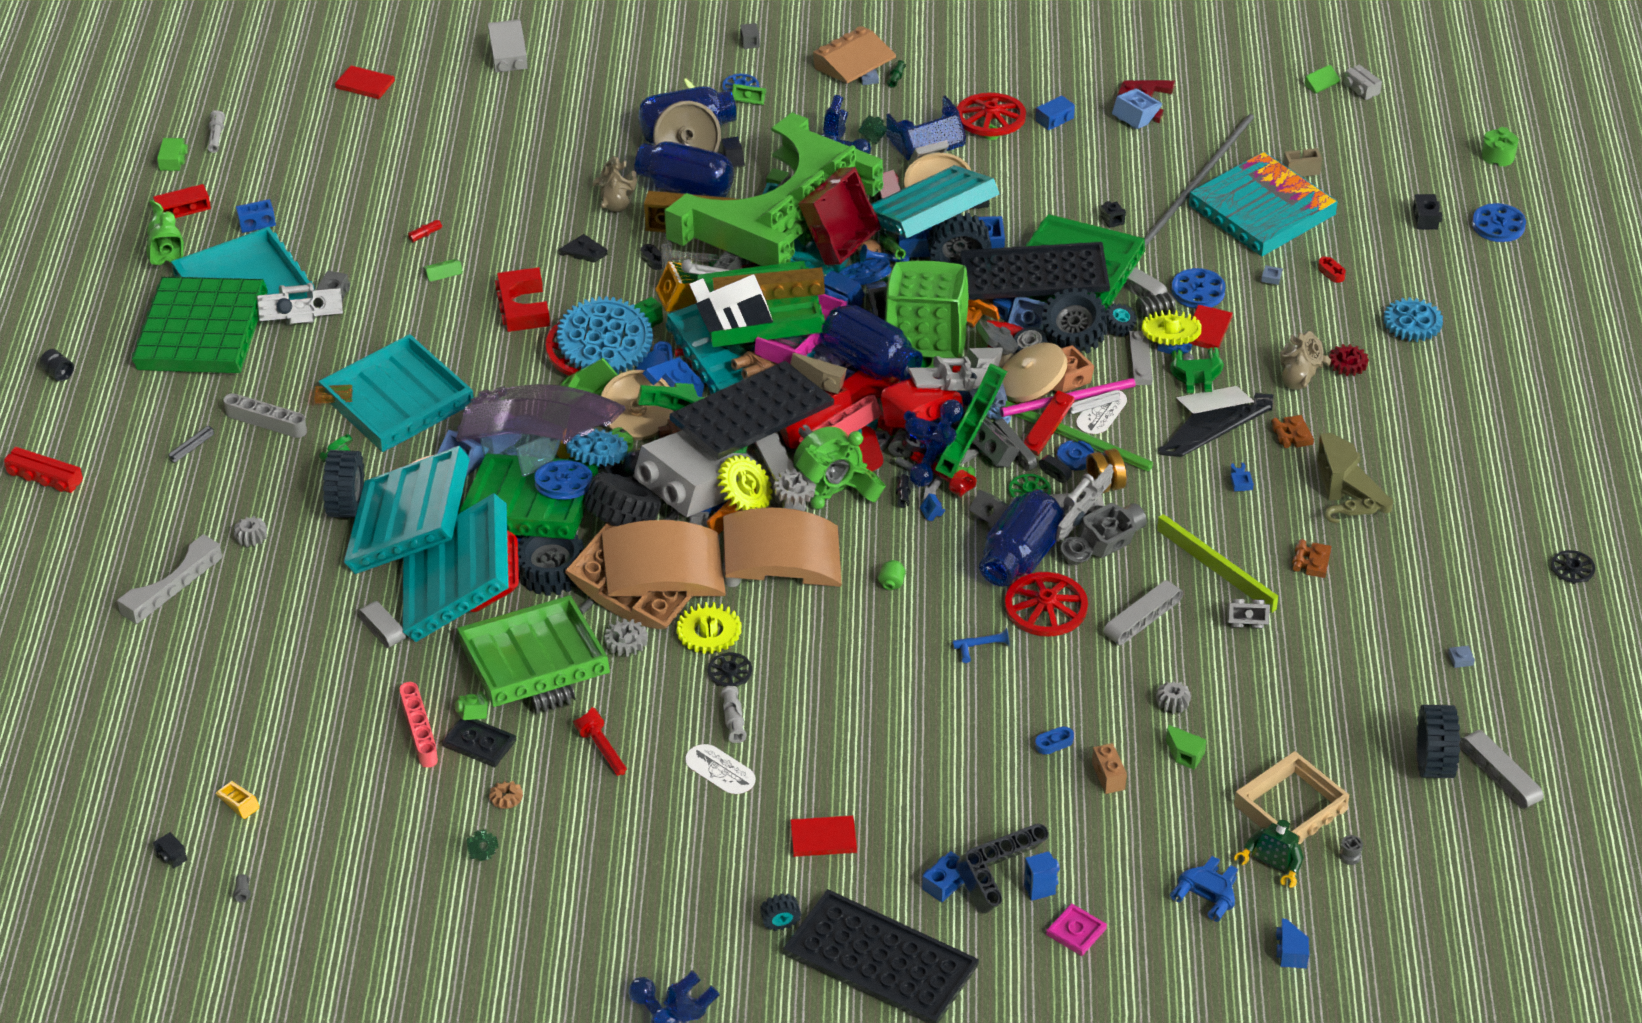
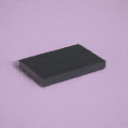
M461 718L442 741V746L495 768L516 742L517 738L514 734L477 719L463 720Z

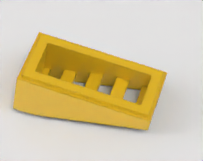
M233 781L216 792V795L243 819L259 809L256 797Z

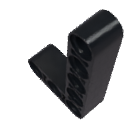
M1034 824L972 848L957 859L956 867L975 906L980 912L989 913L1002 902L1001 892L988 867L1035 849L1047 840L1049 832L1043 824Z

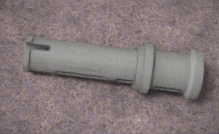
M218 110L210 114L209 129L211 131L208 150L211 153L218 152L220 133L224 129L225 114Z

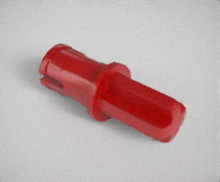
M435 220L427 225L422 224L418 229L409 232L408 237L414 243L421 238L429 237V234L441 229L442 224L439 220Z

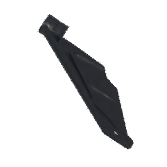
M1255 393L1253 405L1240 404L1193 413L1165 446L1159 447V455L1183 457L1263 413L1272 411L1273 394ZM1177 448L1175 451H1166Z

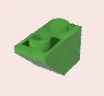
M1168 725L1166 743L1175 762L1195 770L1205 754L1207 740L1183 731L1180 728Z

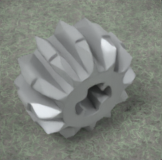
M246 516L244 520L239 519V523H236L234 527L236 541L246 547L250 545L255 547L257 543L262 544V541L267 536L265 522L261 518L256 519L255 516L252 518Z
M1173 680L1172 683L1165 681L1158 688L1156 700L1159 708H1164L1165 713L1172 711L1174 715L1176 711L1182 713L1184 709L1188 708L1191 695L1188 686H1183L1182 682L1175 683Z

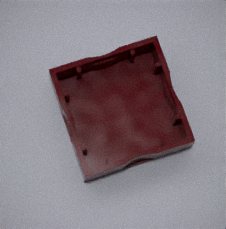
M856 167L839 168L799 203L825 265L842 264L863 242L870 239L881 229L875 211L866 196L865 188Z

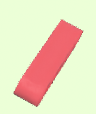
M874 395L866 396L812 431L814 432L824 427H837L849 435L851 432L858 431L877 419L882 411ZM800 437L799 443L804 440L803 437Z
M414 682L403 683L400 686L401 702L419 763L426 768L433 767L438 762L436 744L418 686Z

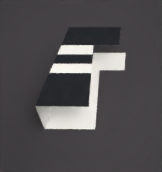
M754 274L712 292H709L704 279L690 284L697 300V308L709 332L773 322L767 302Z

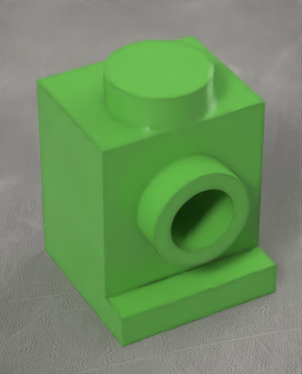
M478 691V695L467 694L466 696H458V700L455 702V710L463 720L486 719L489 700L482 691Z

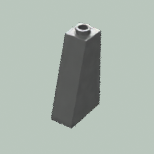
M883 280L866 284L868 299L876 325L885 323L887 286Z

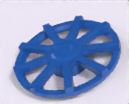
M749 74L731 75L722 84L723 92L727 93L730 97L732 96L730 91L733 89V84L759 87L758 80ZM743 76V78L736 79L735 77ZM746 77L752 78V80L748 82L745 79ZM732 78L734 83H730L727 80Z

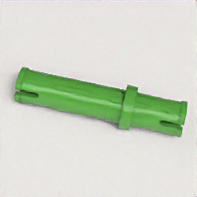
M882 234L879 237V241L883 244L884 249L890 251L897 259L901 260V257L903 259L906 256L905 250L896 243L893 237H890L888 234H884V236Z

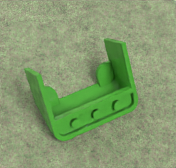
M601 358L570 375L559 386L542 415L543 420L547 424L562 429L569 428L572 432H580L581 429L585 430L588 426L599 420L598 416L590 408L591 403L595 400L600 401L604 388L618 374L604 358Z

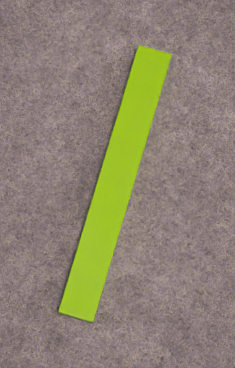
M1162 514L1158 517V532L1253 600H1265L1264 604L1270 605L1271 613L1277 610V594L1166 515Z

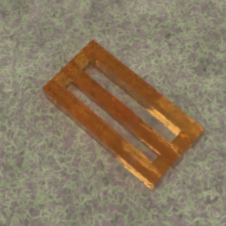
M352 385L329 386L345 402H352ZM315 386V404L335 403L334 396L325 393L323 386Z

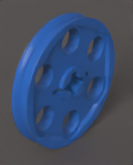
M1501 203L1481 206L1475 211L1472 221L1473 229L1478 235L1495 242H1509L1518 239L1524 233L1526 225L1525 216L1521 211L1513 206Z
M874 258L865 260L863 263L860 261L842 269L839 274L859 282L860 285H866L886 277L891 273L892 268L889 266V260Z
M1192 268L1181 271L1172 281V294L1174 298L1182 305L1197 309L1198 304L1207 307L1216 306L1225 296L1226 285L1224 280L1217 273L1207 269ZM1184 291L1186 294H1180L1179 292ZM1210 294H1215L1217 297H1211ZM1198 298L1201 299V301H1195L1193 299Z
M570 460L553 461L544 464L536 471L535 487L538 492L549 498L573 499L587 493L593 476L591 470L582 463Z

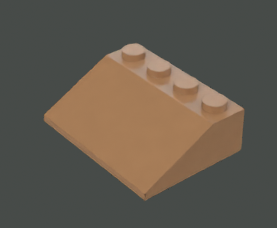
M861 26L831 41V43L821 46L813 52L816 70L842 82L849 83L896 58V54L872 30Z

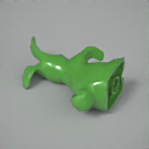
M149 200L154 214L147 229L146 252L151 264L162 265L166 260L171 263V261L183 257V237L175 226L176 219L174 214L168 211L163 213V208L159 203Z

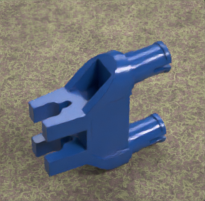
M1212 856L1204 866L1184 871L1178 877V884L1171 891L1170 897L1174 901L1178 897L1176 902L1180 903L1186 894L1191 891L1215 903L1208 912V917L1213 920L1216 916L1214 921L1219 922L1227 910H1231L1235 905L1232 885L1237 880L1235 875L1238 872V868L1230 865L1224 874L1220 875L1217 873L1219 869L1217 865L1220 859Z

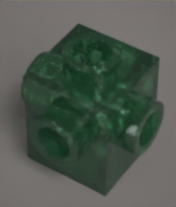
M868 115L858 132L877 145L888 128L883 124L884 120L876 116L874 118Z
M486 829L474 831V835L465 837L470 859L479 858V861L492 859L491 855L496 854L495 849L499 848L497 836H492V833L487 832ZM482 842H486L484 848H480Z

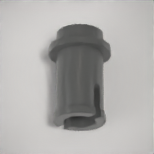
M240 874L236 877V889L233 892V896L238 902H246L251 896L249 890L250 878L245 874Z

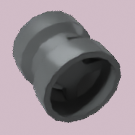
M1348 835L1342 840L1339 855L1341 861L1345 864L1354 865L1361 859L1363 841L1358 836Z

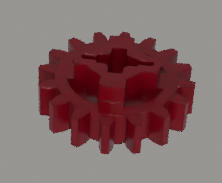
M1342 344L1341 348L1335 346V350L1331 349L1329 354L1331 359L1329 367H1333L1332 371L1338 370L1339 375L1342 373L1347 377L1349 374L1355 376L1358 373L1361 375L1362 370L1366 371L1369 362L1368 354L1364 353V349L1358 350V346L1352 347L1349 344L1346 347Z

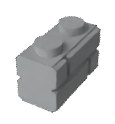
M1360 64L1346 70L1344 76V84L1365 100L1381 92L1382 81Z

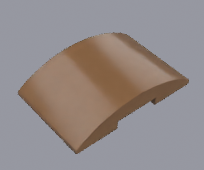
M787 508L748 509L723 517L725 577L764 580L765 575L802 578L803 584L841 587L838 526L831 521L812 513Z
M649 520L620 525L603 531L601 534L608 596H647L648 591H686V596H725L726 594L718 533L707 527L683 521Z
M607 522L566 569L565 573L585 594L612 613L628 621L634 619V623L641 622L642 626L666 629L693 596H686V591H648L647 596H608L601 534L603 531L617 526Z

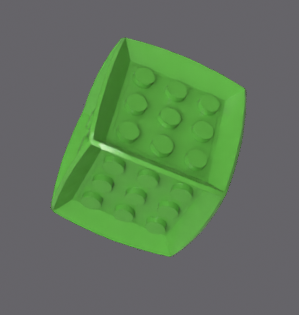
M906 261L894 264L888 280L885 310V339L889 359L905 362L907 369L919 368L915 363V358L918 357L932 358V363L927 368H934L933 359L935 356H940V358H961L966 341L968 314L966 266L938 261Z

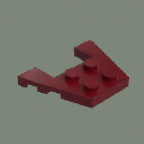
M1124 80L1117 96L1136 88L1150 97L1153 96L1155 91L1172 94L1176 81ZM1164 109L1158 110L1153 117L1154 122L1160 123Z

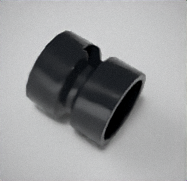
M56 349L47 350L40 358V367L57 381L61 382L69 379L74 372V364Z

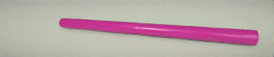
M1134 378L1066 394L1074 396L1075 400H1080L1113 390L1119 391L1135 387L1136 383ZM1054 396L1000 408V415L1005 417L1045 408Z

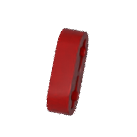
M1327 256L1319 259L1318 270L1328 279L1335 283H1341L1345 280L1346 270L1339 263Z

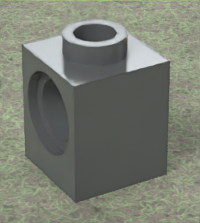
M756 23L740 25V39L744 49L760 47V34Z

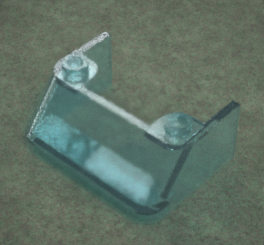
M531 415L518 416L479 432L484 457L486 453L517 455L522 476L534 473L544 464L553 462L564 436L562 427Z

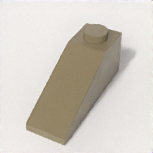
M793 353L790 364L823 390L838 394L843 386L847 368L797 353Z

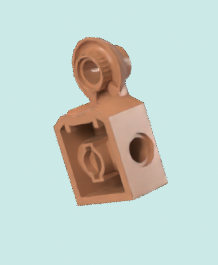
M1073 345L1063 348L1062 350L1067 357V369L1059 383L1050 391L1059 390L1067 392L1089 384L1092 380L1094 365ZM1049 392L1033 400L1042 399L1043 396L1047 395Z

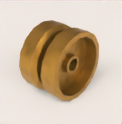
M1116 448L1105 450L1103 454L1100 452L1088 454L1086 458L1087 474H1090L1094 480L1099 477L1109 464L1113 465L1114 472L1111 484L1103 493L1109 492L1110 488L1114 491L1123 489L1126 486L1127 478L1124 462Z

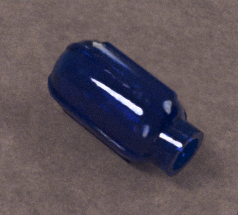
M699 86L646 97L639 105L638 110L641 132L645 140L654 144L653 130L657 118L665 108L679 101H694L705 105L716 116L720 128L724 123L737 120L736 104L731 90L717 92L708 86Z
M663 141L656 146L643 143L638 149L635 158L634 169L636 174L650 178L655 187L666 191L726 198L734 183L735 172L733 164L726 156L717 152L673 141Z
M857 305L833 308L826 317L822 333H820L822 343L834 356L877 380L894 377L904 381L911 378L908 371L909 368H920L922 365V352L912 347L901 329Z
M1036 489L1018 496L1012 501L986 536L984 557L979 563V570L988 582L998 587H1006L1011 584L1015 577L1031 574L1055 543L1058 525L1065 517V510L1055 498L1040 489Z

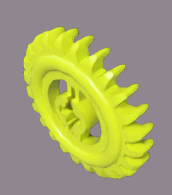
M1162 310L1160 317L1157 316V312L1154 313V318H1152L1151 314H1149L1148 318L1145 317L1142 321L1141 330L1144 336L1153 342L1175 346L1176 344L1182 345V343L1188 344L1197 339L1201 334V324L1199 320L1196 321L1195 316L1191 320V314L1185 318L1184 311L1181 316H1178L1177 310L1174 315L1170 314V310H1168V314L1165 316Z
M739 455L727 458L720 465L721 468L718 470V473L722 474L717 479H722L723 481L717 486L725 487L720 493H727L724 500L732 499L729 506L736 503L735 511L740 508L748 510L769 506V501L772 500L771 494L773 493L770 488L772 484L768 482L770 478L765 475V469L761 470L760 464L756 465L755 460L752 459L750 461L749 457Z
M705 602L704 609L698 603L697 611L693 610L692 606H690V614L684 610V618L680 615L679 621H677L676 633L678 634V639L688 649L692 650L694 648V652L701 650L702 654H706L707 651L713 654L714 651L719 653L721 649L727 650L728 645L733 646L734 641L739 639L742 625L735 611L730 614V607L723 611V604L716 609L715 602H713L711 608ZM718 623L723 627L720 635H718ZM698 624H700V635L702 637L695 633V628Z

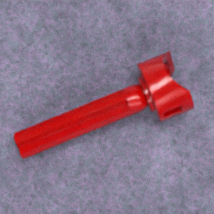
M913 452L911 460L949 482V490L960 498L976 486V477L965 470H959L953 478H950L935 470L938 465L937 462L922 453Z
M591 707L585 715L573 720V725L583 738L591 736L617 776L624 775L627 770L626 766L601 731L604 726V720L597 709Z

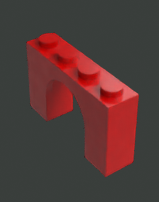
M540 268L497 273L498 280H495V288L498 291V302H502L499 303L502 314V324L506 325L507 332L550 326L547 301L529 304L513 301V299L520 295L543 292Z
M867 366L861 368L843 383V387L847 388L850 392L852 405L870 395L881 398L882 391L894 385ZM883 411L879 414L878 427L887 431L890 436H893L899 430V427H887Z

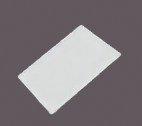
M1237 386L1177 397L1192 413L1254 402Z

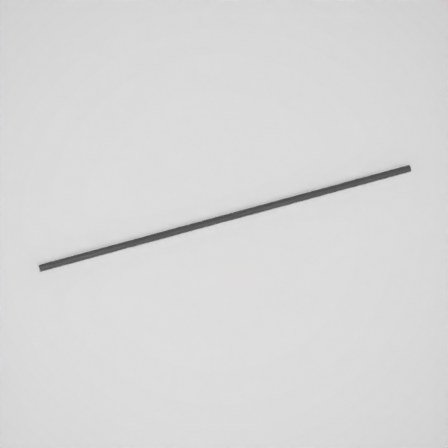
M1249 114L1146 235L1145 247L1187 199L1190 192L1198 186L1254 119L1253 114Z

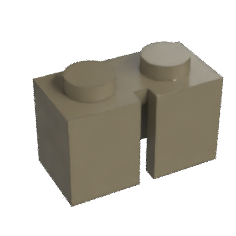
M1318 148L1303 149L1301 159L1300 150L1284 152L1283 164L1302 177L1320 175L1322 156Z

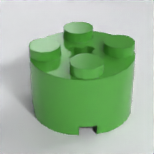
M1506 127L1486 132L1482 146V159L1491 165L1493 163H1498V166L1512 164L1516 157L1518 137Z

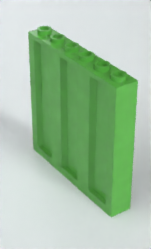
M571 595L457 628L460 645L493 707L610 673L608 656Z

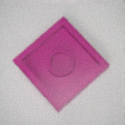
M1071 903L1046 930V935L1083 956L1107 929V924Z

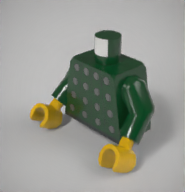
M1279 820L1277 824L1271 823L1268 828L1262 827L1253 833L1244 845V851L1237 853L1234 860L1236 861L1240 855H1243L1245 860L1241 865L1247 864L1249 853L1251 852V857L1288 874L1281 878V885H1286L1287 879L1290 878L1289 888H1293L1297 884L1295 874H1298L1304 856L1298 844V835L1289 831L1290 823L1286 820Z

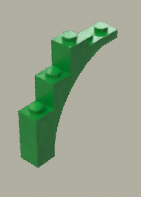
M990 363L959 427L943 452L935 469L936 471L953 478L962 464L969 447L975 440L983 421L987 417L1008 371Z
M675 383L674 387L640 385L637 403L638 405L659 406L677 411L705 397H698L693 384ZM747 446L734 453L746 454Z

